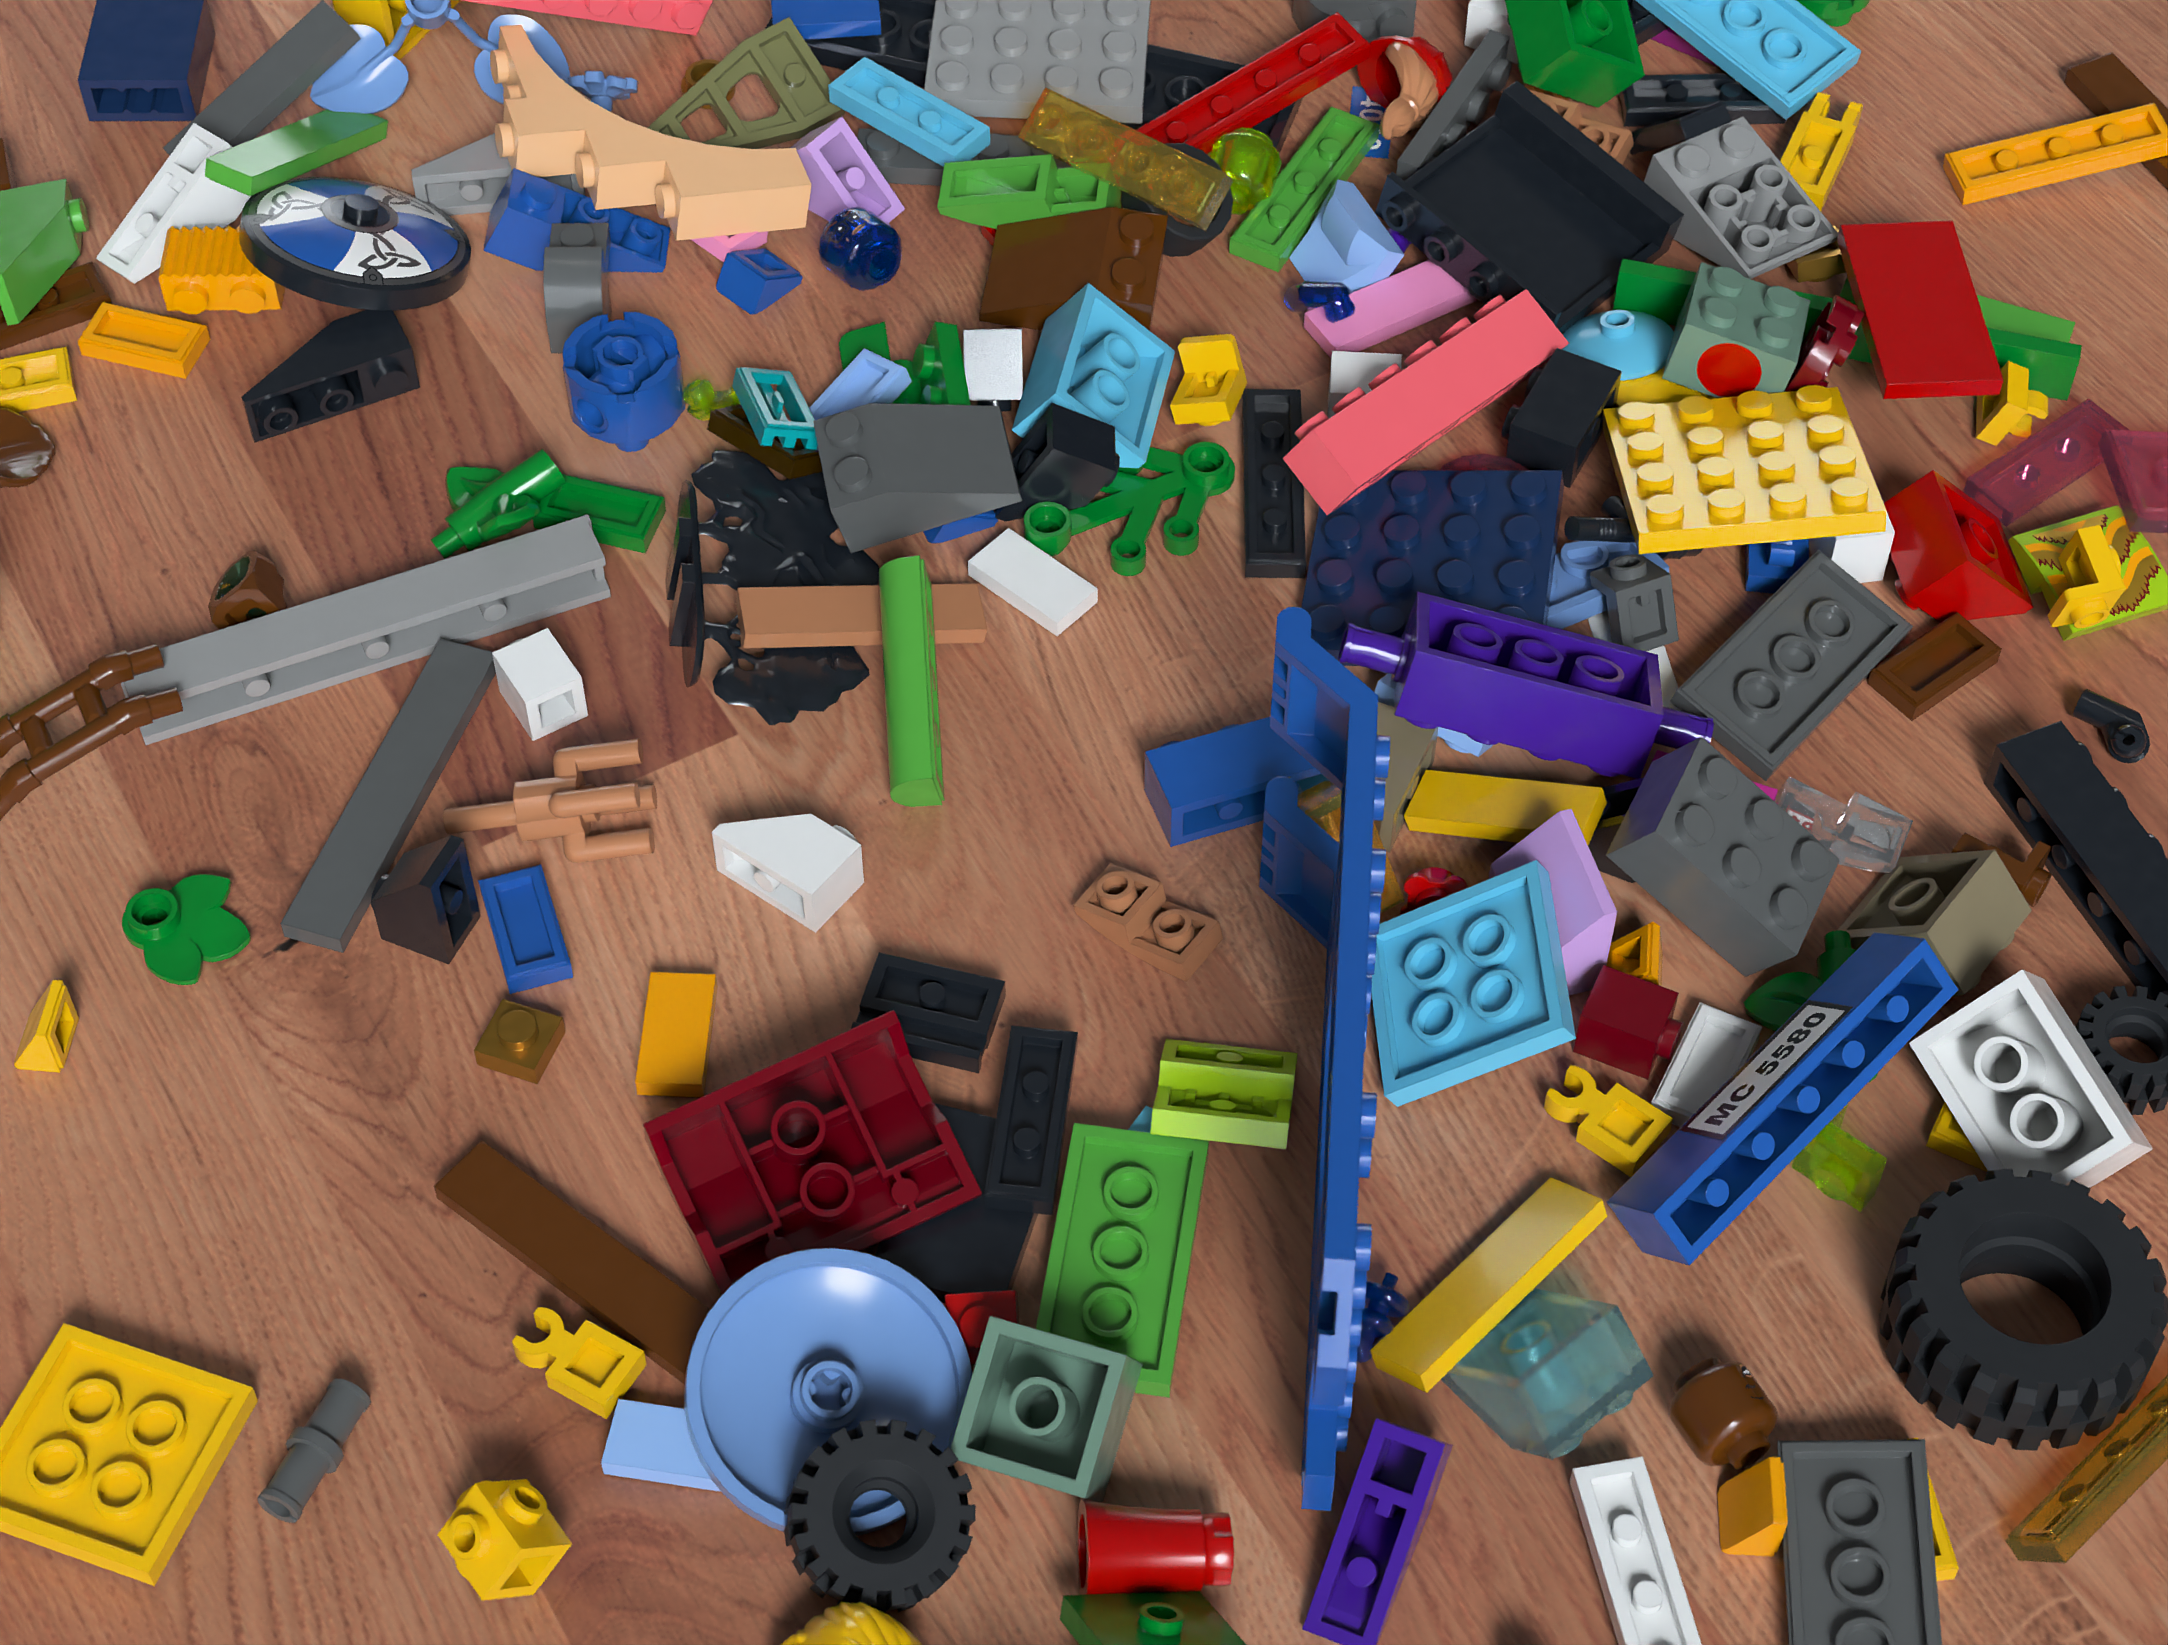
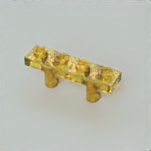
M1046 87L1018 136L1027 145L1047 155L1052 154L1054 158L1204 231L1209 227L1234 182L1225 172Z

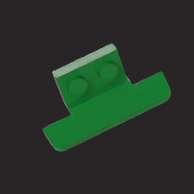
M935 321L926 343H920L917 346L913 361L902 359L892 361L905 367L912 381L892 404L971 405L957 325ZM885 322L849 331L841 337L839 349L843 371L864 348L891 361Z

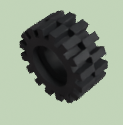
M2124 985L2113 987L2110 997L2104 991L2095 995L2091 1005L2087 1003L2082 1010L2076 1029L2122 1101L2130 1103L2131 1115H2143L2148 1103L2152 1111L2156 1113L2164 1110L2168 1102V995L2159 992L2156 1001L2147 998V987L2136 986L2133 995L2128 996ZM2115 1037H2129L2139 1040L2155 1052L2158 1061L2138 1063L2128 1060L2112 1048L2109 1040Z

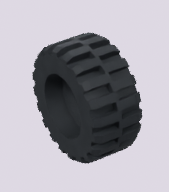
M2013 1169L1987 1171L1984 1181L1981 1182L1978 1181L1976 1175H1967L1950 1182L1947 1193L1944 1191L1934 1192L1921 1203L1917 1216L1909 1219L1901 1234L1881 1293L1883 1304L1879 1313L1880 1334L1886 1340H1889L1885 1353L1895 1372L1900 1374L1907 1371L1909 1374L1904 1387L1921 1405L1929 1400L1938 1408L1935 1418L1952 1429H1955L1956 1425L1960 1423L1975 1430L1973 1439L1993 1446L1997 1438L2012 1440V1448L2015 1450L2037 1451L2042 1440H2049L2051 1447L2056 1449L2076 1445L2083 1432L2087 1436H2097L2111 1427L2117 1414L2126 1413L2136 1399L2165 1338L2163 1331L2168 1323V1298L2162 1292L2167 1284L2162 1264L2157 1258L2147 1259L2152 1245L2141 1229L2137 1226L2129 1229L2123 1223L2126 1214L2110 1200L2107 1199L2101 1204L2088 1196L2091 1190L2089 1187L2072 1179L2069 1186L2051 1181L2052 1173L2029 1170L2026 1177H2015ZM1996 1273L2018 1275L2036 1281L2053 1291L2068 1305L2078 1320L2083 1336L2069 1342L2050 1345L2028 1343L2007 1336L1981 1318L1966 1298L1961 1284L1977 1276Z

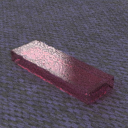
M2088 398L1969 476L1963 492L1997 516L2000 522L2007 527L2127 447L2132 431Z

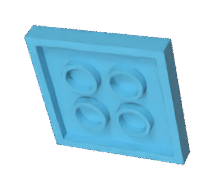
M1537 860L1379 924V932L1376 934L1374 975H1372L1371 994L1384 1096L1397 1107L1576 1039L1549 872Z

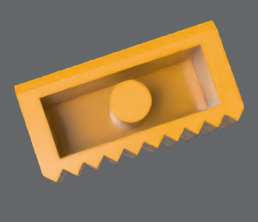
M228 225L225 229L216 226L213 230L207 226L202 230L196 226L190 230L184 226L179 230L171 226L167 230L158 276L167 311L199 314L204 310H237L242 313L253 314L261 310L282 309L285 287L261 273L247 259L239 243L240 225L236 229Z

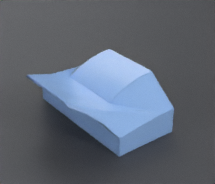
M1337 180L1317 212L1307 234L1289 259L1313 294L1318 296L1337 291L1355 292L1388 278L1404 257V253L1354 183Z

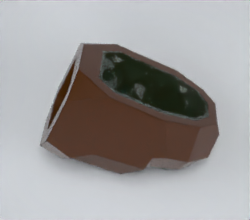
M249 551L225 571L215 585L208 605L211 622L219 630L287 609L283 596L284 579L277 572L275 563L256 551Z

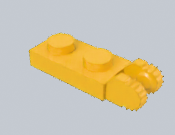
M1817 92L1809 111L1803 112L1780 162L1817 208L1822 211L1852 146L1863 104L1851 101L1844 110L1840 122L1826 118L1830 109V95Z

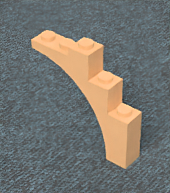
M522 25L500 26L498 50H491L490 53L492 78L495 84L502 83L504 88L503 123H496L495 142L499 156L508 158L512 170L515 168L536 177L576 174L579 187L588 189L595 210L656 204L659 217L661 219L667 218L676 241L806 227L812 184L796 148L747 149L708 145L665 135L627 121L591 102L559 78L536 52Z

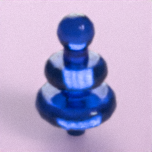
M1385 1273L1381 1284L1366 1281L1365 1306L1367 1308L1362 1310L1360 1346L1357 1347V1362L1359 1363L1367 1362L1371 1359L1370 1350L1373 1348V1342L1376 1337L1383 1338L1392 1332L1394 1328L1393 1323L1386 1316L1400 1318L1407 1315L1410 1311V1304L1407 1298L1394 1290L1399 1279L1394 1274Z

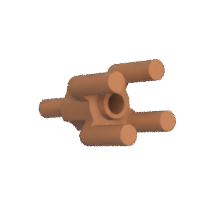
M638 738L562 748L553 756L555 777L515 782L513 800L444 809L443 823L447 834L517 826L522 841L562 837L565 857L573 863L654 853L655 845L651 828L590 836L591 822L599 821L602 815L657 809V793L654 784L638 786L636 782L596 787L594 783L586 784L582 771L642 764L643 748L641 740Z

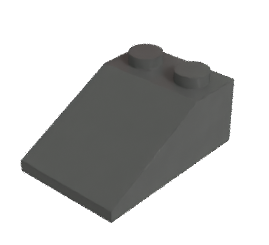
M869 403L813 421L830 511L851 553L1022 501L1004 420L999 406Z

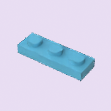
M863 57L828 85L829 100L832 104L943 167L945 163L970 161L990 144L989 126L866 57Z

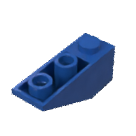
M513 168L490 211L483 251L536 271H544L545 247H549L551 225L554 223H609L611 244L608 272L662 273L666 266L670 236L669 227L619 208L595 210L591 197Z

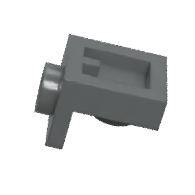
M1623 555L1610 561L1609 566L1590 573L1591 585L1606 595L1612 643L1649 651L1679 641L1672 580L1669 572L1644 556Z

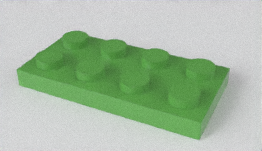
M1074 1123L1036 1329L1121 1353L1143 1364L1135 1393L1170 1398L1207 1166L1209 1141Z

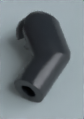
M2085 689L2072 716L2100 728L2109 752L2118 761L2128 764L2136 763L2143 759L2149 751L2150 740L2140 713L2091 690Z

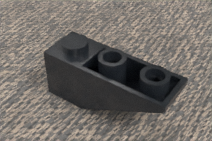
M364 310L333 320L241 398L254 443L418 389L420 385L412 347L393 310Z

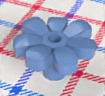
M585 71V75H574L568 78V84L572 88L582 92L591 99V102L612 112V102L614 100L629 99L630 93H637L638 81L636 79L608 75L605 78L602 71Z

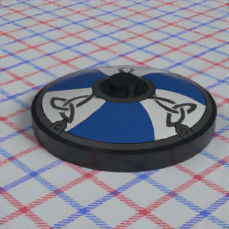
M339 177L296 178L252 195L242 209L239 243L247 259L261 273L276 283L319 301L366 310L415 309L441 302L454 295L465 283L468 274L471 246L461 226L448 214L431 203L417 199L412 194L389 186Z

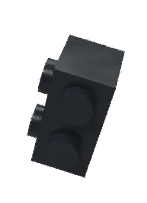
M1556 348L1545 368L1537 366L1532 372L1525 390V401L1522 406L1512 405L1505 418L1501 437L1508 440L1505 464L1519 470H1562L1564 486L1570 488L1603 433V409L1616 408L1622 371Z

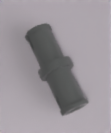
M333 1379L330 1382L326 1394L305 1426L295 1428L287 1439L286 1447L288 1453L267 1487L261 1491L257 1498L259 1505L266 1512L288 1523H295L299 1520L303 1513V1508L324 1475L335 1472L342 1462L344 1454L341 1448L363 1412L371 1404L370 1397L364 1390L344 1379Z

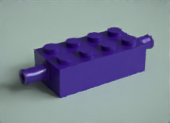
M1417 592L1401 638L1348 623L1339 649L1338 661L1340 663L1346 662L1391 674V681L1395 682L1394 715L1405 718L1417 727L1425 729L1441 727L1464 733L1472 740L1482 744L1495 745L1502 743L1525 749L1535 757L1543 760L1555 761L1563 759L1579 763L1604 776L1616 777L1621 774L1639 779L1653 743L1678 749L1700 737H1703L1710 744L1713 734V718L1701 717L1663 707L1657 654L1422 592Z

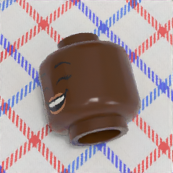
M1709 1358L1695 1364L1676 1380L1672 1389L1675 1396L1670 1404V1419L1695 1456L1705 1465L1721 1466L1731 1463L1735 1469H1742L1755 1463L1768 1452L1771 1444L1767 1438L1776 1426L1778 1412L1754 1376L1742 1363H1722L1719 1358Z

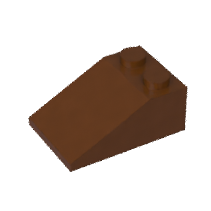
M1108 207L997 225L979 321L1042 331L1045 320L1085 285L1090 283L1150 331L1163 261L1168 215Z

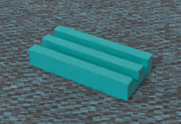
M736 368L732 387L760 446H772L774 436H778L782 446L785 448H794L796 439L800 438L805 449L817 450L818 444L813 423L815 419L790 371L759 368ZM771 384L777 385V391L773 390ZM783 405L785 406V409H786V411H787V413H788V415H789L791 421H788V419H787V417H786V415H785V413H784V411H783Z

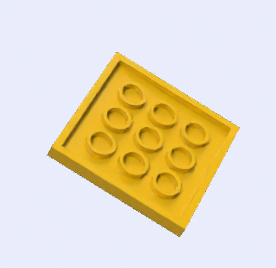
M1809 385L1800 388L1798 391L1778 393L1747 391L1735 397L1713 399L1691 396L1679 402L1660 404L1630 402L1621 407L1603 409V432L1638 554L1886 532L1887 510L1838 387L1826 388L1819 385Z

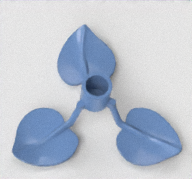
M405 0L407 14L402 17L401 25L392 42L387 47L383 37L377 30L366 25L349 24L361 39L313 83L310 97L314 104L330 111L375 114L391 107L403 95L409 82L407 68L393 55L401 48L411 27L417 25L423 29H436L447 21L452 22L475 46L483 49L475 60V77L482 91L498 103L504 104V88L502 83H494L490 67L491 50H498L500 26L522 25L536 52L557 76L567 84L570 72L565 55L555 39L546 29L530 18L516 14L500 15L491 23L488 31V40H485L460 17L457 10L451 8L450 0Z

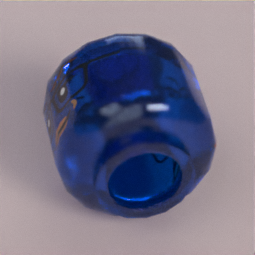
M851 207L834 215L826 224L820 236L818 251L820 261L829 272L848 286L865 291L875 289L894 277L900 267L902 243L901 237L893 226L867 209Z

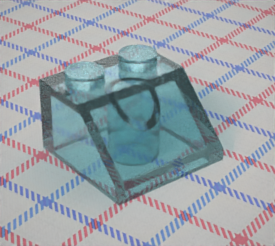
M1535 1288L1475 1345L1441 1381L1510 1448L1553 1460L1577 1448L1583 1440V1434L1606 1415L1616 1413L1625 1408L1632 1401L1633 1393L1654 1375L1618 1305Z

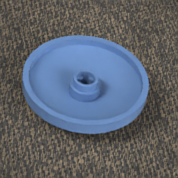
M825 1248L798 1251L777 1257L745 1274L718 1299L707 1314L693 1344L685 1374L684 1410L687 1428L702 1466L719 1490L733 1504L752 1518L771 1528L784 1532L788 1525V1515L784 1514L785 1505L794 1485L792 1484L818 1445L821 1447L832 1434L844 1427L846 1431L855 1429L862 1421L876 1419V1426H887L891 1420L907 1422V1431L918 1434L923 1428L935 1435L936 1437L932 1444L940 1451L944 1452L948 1447L951 1448L972 1378V1370L964 1340L953 1318L934 1293L910 1273L889 1261L853 1250ZM873 1490L860 1495L854 1501L850 1511V1523L855 1535L861 1536L899 1521L906 1516L902 1503L894 1495L886 1491Z

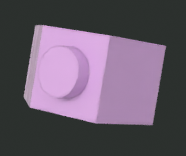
M843 117L810 131L790 147L796 148L812 184L808 210L831 223L836 222L834 225L839 224L853 212L867 211L866 213L870 216L868 219L862 220L868 216L864 212H857L860 213L857 214L860 219L853 220L850 217L848 219L858 223L845 220L849 225L848 231L847 226L841 223L845 227V231L852 234L857 226L866 222L865 226L853 235L860 240H869L905 210V207ZM850 209H853L845 217H843Z

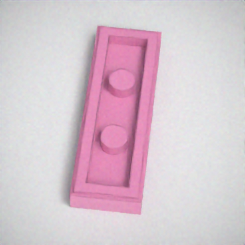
M1427 260L1305 312L1304 328L1331 358L1332 351H1362L1477 301V299L1440 266Z

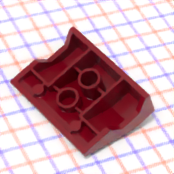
M894 1010L643 1124L645 1140L721 1296L745 1274L777 1257L798 1251L825 1248L862 1252L982 1196L980 1187L947 1119L933 1103L914 1064L900 1021Z

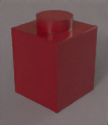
M1603 965L1580 1014L1573 1052L1648 1080L1658 1056L1670 1060L1680 1037L1683 1022L1673 1019L1679 993Z

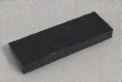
M1729 74L1645 75L1619 93L1624 127L1646 126L1665 117L1717 102L1726 104L1731 121L1744 117L1749 124H1786V120Z
M1011 1025L984 1191V1208L1053 1215L1078 1048V1032Z

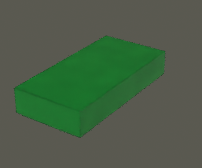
M564 474L562 475L567 483L539 501L541 512L533 518L535 529L540 530L589 515L592 530L598 543L645 554L666 513L665 498L662 496Z

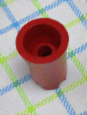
M1081 1499L1077 1523V1569L1080 1595L1201 1591L1203 1586L1220 1587L1231 1585L1234 1568V1539L1229 1513L1202 1514L1200 1509H1159L1120 1506Z

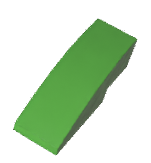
M1052 154L949 162L944 164L937 208L941 215L997 229V225L1108 207L1121 208L1122 189L1112 164L1057 168Z

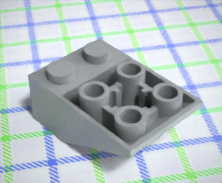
M1744 117L1733 120L1652 156L1644 183L1684 214L1674 240L1721 267L1732 268L1743 277L1752 279L1837 241L1838 232Z

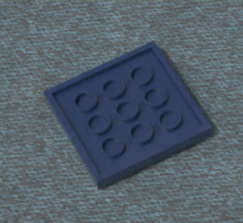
M1393 470L1329 515H1326L1319 506L1301 606L1311 617L1310 637L1337 661L1339 659L1338 654L1343 634L1348 623L1401 638L1417 592L1547 625L1564 492L1562 470ZM1346 662L1341 663L1343 666H1358Z

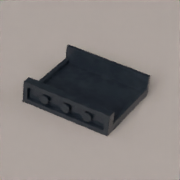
M1515 81L1503 90L1493 116L1404 181L1394 172L1390 173L1386 178L1375 211L1391 229L1399 232L1422 251L1432 263L1440 266L1468 289L1472 296L1487 304L1498 295H1501L1507 302L1527 289L1562 334L1616 293L1622 259L1652 264L1668 252L1684 216L1682 212L1518 81Z

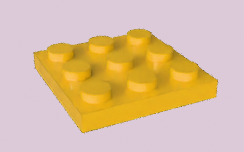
M63 1323L0 1427V1532L155 1586L258 1402L253 1387Z

